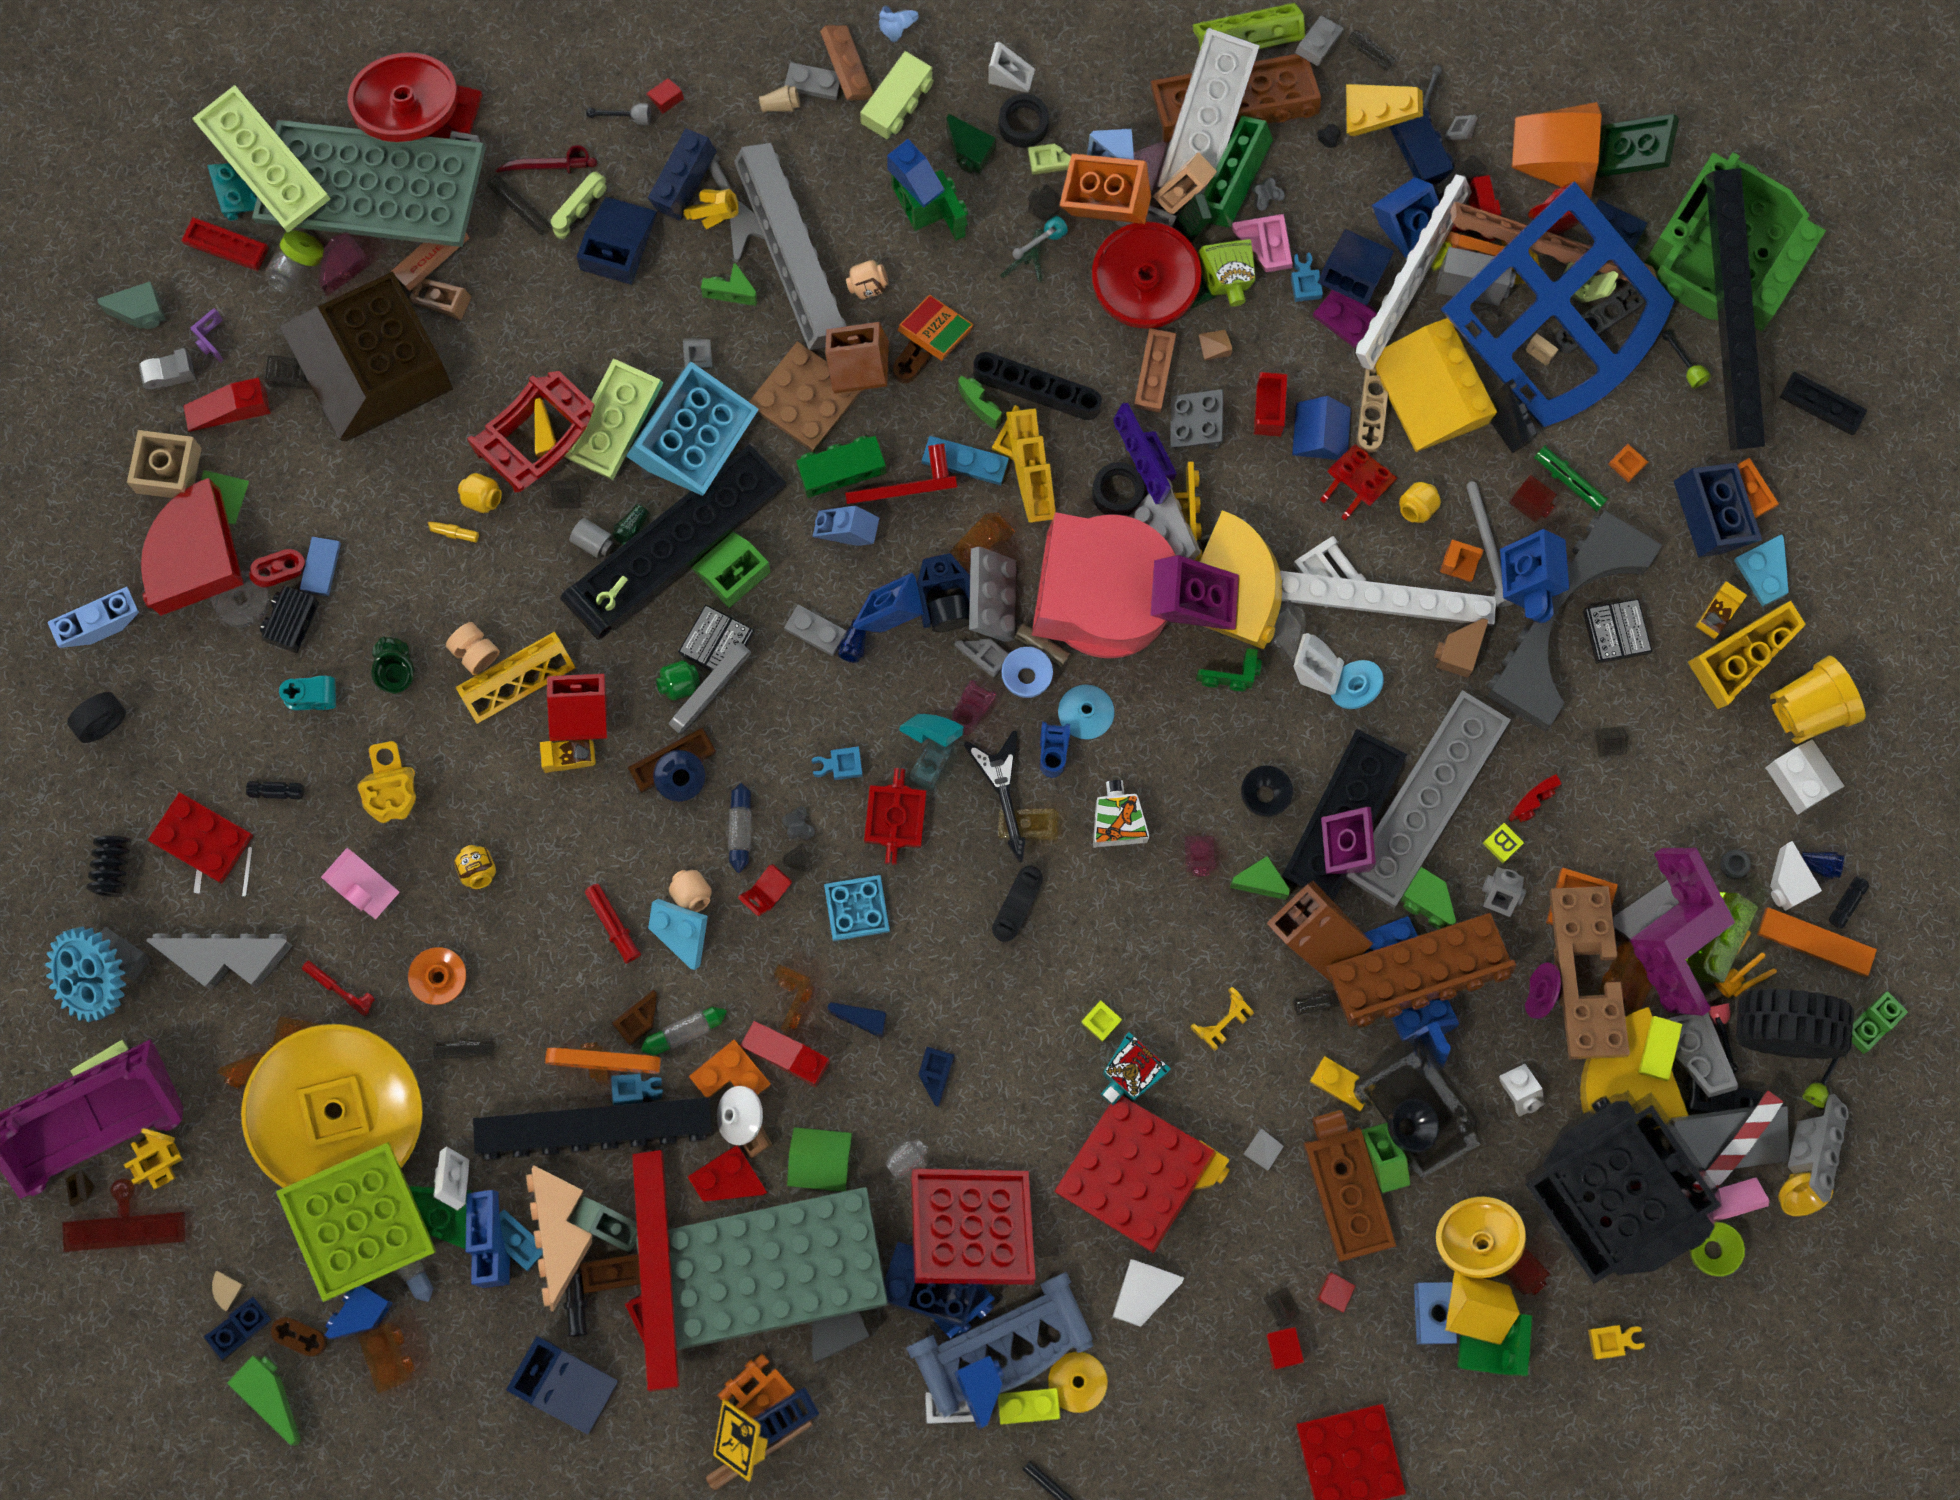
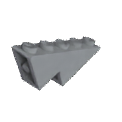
M153 934V938L146 940L211 991L230 969L252 986L258 988L293 946L287 941V935L270 934L269 939H258V935L240 934V938H229V935L211 934V938H200L198 934H182V938H171L169 934Z

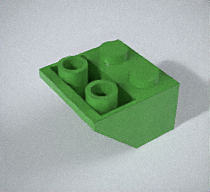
M735 532L727 536L692 567V570L728 608L733 606L771 572L769 562L750 542Z

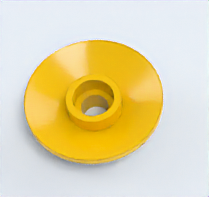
M1071 1352L1065 1354L1053 1364L1048 1376V1388H1058L1059 1405L1061 1408L1069 1412L1082 1413L1095 1408L1104 1398L1107 1390V1375L1102 1364L1092 1355L1084 1352ZM1075 1376L1083 1378L1084 1384L1081 1388H1076L1073 1385L1072 1381Z

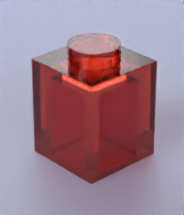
M1530 474L1509 503L1536 523L1541 516L1546 519L1556 505L1552 502L1557 494Z
M1526 1247L1519 1260L1510 1269L1503 1272L1523 1295L1530 1294L1531 1292L1533 1295H1536L1547 1285L1544 1279L1550 1275Z

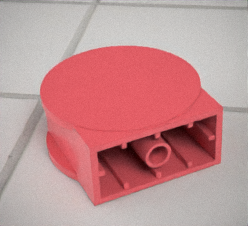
M1055 512L1046 537L1032 636L1064 641L1082 653L1099 658H1120L1143 650L1159 636L1167 623V620L1150 616L1154 560L1176 556L1173 549L1154 528L1131 517L1101 515L1088 519Z

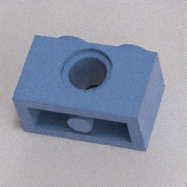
M1452 1283L1414 1284L1417 1344H1456L1457 1338H1460V1334L1445 1331ZM1435 1305L1442 1307L1445 1312V1317L1441 1322L1435 1321L1431 1315V1310Z

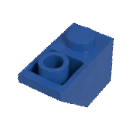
M364 1284L351 1289L343 1297L342 1301L345 1304L340 1312H335L326 1324L328 1331L325 1336L330 1339H339L377 1329L393 1302Z

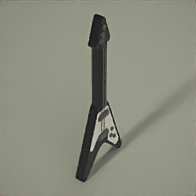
M1011 732L1005 744L996 755H990L966 741L964 742L965 749L993 789L999 794L1010 838L1007 845L1017 860L1023 862L1025 837L1020 835L1010 795L1017 732Z

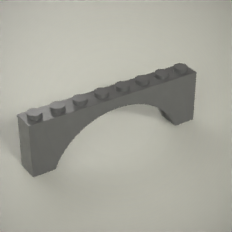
M1605 510L1599 518L1593 516L1585 529L1590 532L1585 540L1580 538L1571 551L1576 555L1572 562L1567 560L1569 590L1552 597L1553 616L1545 623L1534 621L1530 629L1523 628L1516 639V642L1520 645L1515 652L1509 650L1501 663L1506 666L1501 675L1496 672L1487 687L1491 688L1487 697L1544 732L1551 726L1564 705V701L1554 685L1548 662L1549 635L1561 605L1578 589L1597 579L1617 574L1643 575L1662 546L1659 542Z

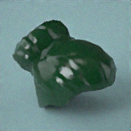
M383 636L372 648L374 661L371 677L375 685L385 692L398 694L406 690L413 682L414 666L408 656L409 647L406 642L398 638Z

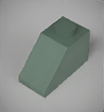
M151 282L97 299L98 304L106 314L139 329H152L160 324L159 322L166 320L158 293Z
M582 1196L569 1223L631 1253L636 1243L637 1222Z

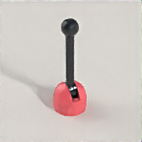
M1727 1003L1712 1006L1708 1013L1712 1023L1720 1028L1726 1057L1734 1074L1738 1071V1066L1733 1061L1725 1024L1731 1017L1730 1005Z

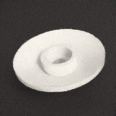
M745 1086L730 1088L722 1096L717 1109V1124L721 1135L731 1144L745 1145L751 1142L758 1134L763 1118L759 1097L752 1089Z

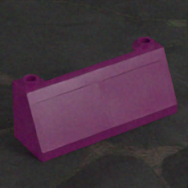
M152 1040L141 1043L0 1112V1171L19 1199L28 1195H38L46 1188L45 1184L48 1182L49 1177L141 1133L142 1128L150 1129L155 1126L157 1130L164 1129L169 1131L179 1125L182 1121L184 1107Z

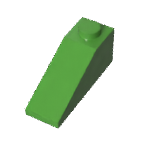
M252 1356L227 1384L291 1446H297L301 1439L281 1377L275 1372L278 1367L267 1356H264L262 1359L259 1356Z

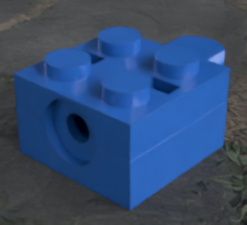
M1542 529L1500 549L1503 599L1525 608V616L1538 623H1545L1553 616L1552 597L1569 590L1566 540Z

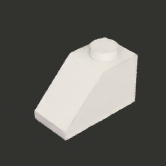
M1793 841L1780 848L1770 887L1773 890L1771 896L1777 906H1782L1786 911L1815 896L1822 890Z

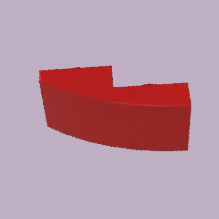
M1557 774L1539 783L1521 799L1508 817L1510 822L1519 819L1520 823L1536 816L1535 811L1541 806L1538 798L1542 802L1556 795L1555 790L1561 785Z

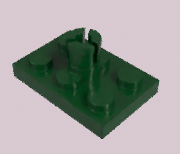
M1675 114L1602 125L1596 176L1605 177L1670 167L1679 118Z

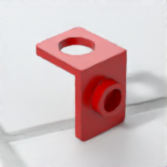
M771 864L754 886L740 894L738 899L757 916H761L775 906L790 887L792 881L774 864ZM749 898L757 902L760 907L754 905Z

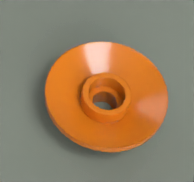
M442 947L430 948L421 952L413 960L408 971V983L412 993L419 1000L430 1005H443L454 1000L462 992L467 978L466 967L462 959L455 952ZM437 973L444 974V979L440 983L434 981V976Z

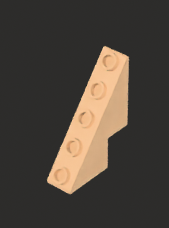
M533 1166L532 1174L526 1175L528 1192H534L535 1202L530 1203L532 1221L538 1220L539 1230L534 1231L536 1249L542 1248L543 1259L538 1260L540 1278L546 1277L547 1288H542L544 1307L550 1306V1310L554 1311L592 1244V1234L569 1223L583 1196V1190Z

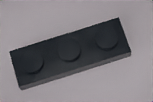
M1795 371L1790 375L1779 398L1852 436L1856 433L1867 412V409Z

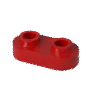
M285 549L253 561L249 577L259 587H270L300 576L305 560L298 551ZM286 565H291V566H293V568L289 569V568H287V567H285V566H286Z

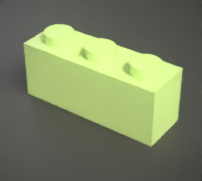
M905 51L860 112L861 124L887 140L892 133L897 134L903 126L904 120L902 119L907 112L911 114L916 109L920 94L922 92L927 93L933 84L932 67Z

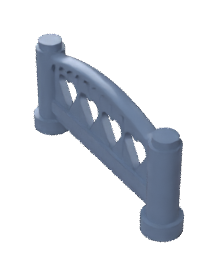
M1067 1272L1040 1284L1044 1296L941 1345H938L934 1335H931L906 1347L910 1358H915L935 1405L944 1418L960 1410L958 1404L966 1401L954 1375L958 1370L959 1358L969 1364L984 1359L986 1345L1007 1359L1006 1366L1001 1368L1004 1377L1001 1378L1002 1387L999 1393L1013 1389L1038 1376L1072 1348H1075L1077 1353H1080L1094 1346L1091 1341L1093 1337L1068 1285L1072 1282ZM1040 1320L1060 1333L1059 1341L1056 1343L1049 1342L1046 1348H1041L1037 1344ZM1013 1332L1031 1343L1034 1347L1031 1355L1023 1354L1019 1361L1013 1360L1010 1356Z

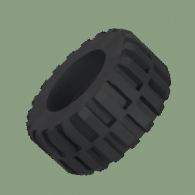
M1756 989L1754 991H1746L1739 998L1736 1039L1744 1048L1776 1056L1806 1059L1845 1057L1852 1047L1854 1009L1844 999H1838L1835 996H1828L1817 992L1812 993L1791 989Z

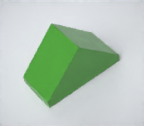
M1268 856L1233 877L1230 888L1283 900L1287 899L1290 889Z

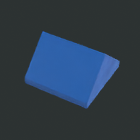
M1329 396L1296 403L1292 455L1333 460L1341 458L1348 451L1351 408Z
M910 573L871 591L853 626L858 630L880 633L923 615L914 574Z

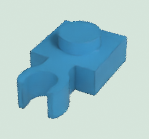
M1307 253L1306 256L1307 263H1300L1298 254L1295 255L1293 265L1298 271L1291 274L1295 302L1322 299L1323 296L1322 286L1317 283L1320 278L1319 270L1310 269L1312 263V255L1310 253Z
M859 747L831 750V759L814 757L812 759V764L821 763L824 765L821 771H813L815 777H823L829 772L834 773V780L863 777Z
M640 1074L611 1076L613 1106L643 1103V1097L653 1100L661 1099L663 1089L654 1090L652 1088L661 1086L662 1079L653 1077L647 1081H641Z

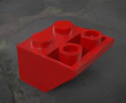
M605 675L547 676L549 740L607 739Z

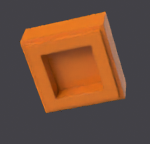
M1627 444L1608 465L1629 483L1647 465L1648 461Z

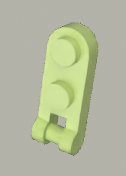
M592 172L552 217L551 224L557 238H567L570 234L569 227L577 218H583L587 214L590 207L589 204L593 199H599L605 193L607 188L605 185L606 179L598 172Z

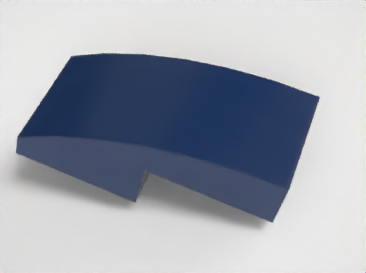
M254 1297L230 1313L228 1319L204 1336L205 1341L222 1362L271 1321Z

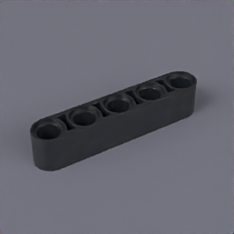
M990 352L979 353L974 359L973 375L981 384L1083 420H1093L1100 413L1101 395L1092 388ZM982 365H989L992 368V370H990L989 372H983L979 369V367ZM1007 374H1014L1018 379L1008 381L1005 379V376ZM1033 383H1040L1041 385H1043L1044 388L1041 390H1034L1030 387V385H1032ZM1065 392L1070 397L1063 400L1058 398L1056 394ZM1091 401L1095 404V407L1088 409L1082 403Z

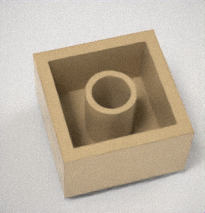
M138 430L127 483L136 494L174 498L180 492L185 493V489L195 483L202 448L194 437Z

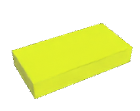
M1657 1016L1651 1018L1638 1073L1664 1081L1669 1080L1683 1024Z

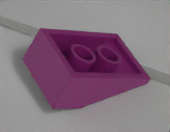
M1180 555L1154 560L1150 616L1176 623L1235 630L1239 575Z

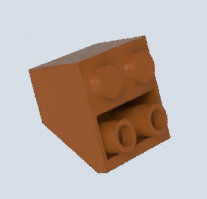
M880 322L826 329L825 354L834 394L887 387L889 339Z

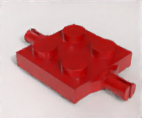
M894 768L893 784L887 786L870 785L864 843L880 844L886 847L885 864L890 865L891 854L892 865H897L898 848H921L926 790L911 789L904 786L906 769L901 768L900 779H898L899 768Z

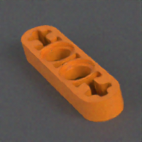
M547 1048L545 1064L658 1074L660 1073L661 1058L637 1054Z

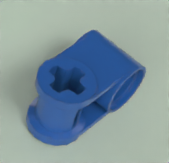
M1042 722L1040 770L1046 777L1055 778L1064 771L1069 746L1070 724L1055 726ZM1054 757L1060 761V765L1056 768H1050L1046 765L1045 761L1048 758Z

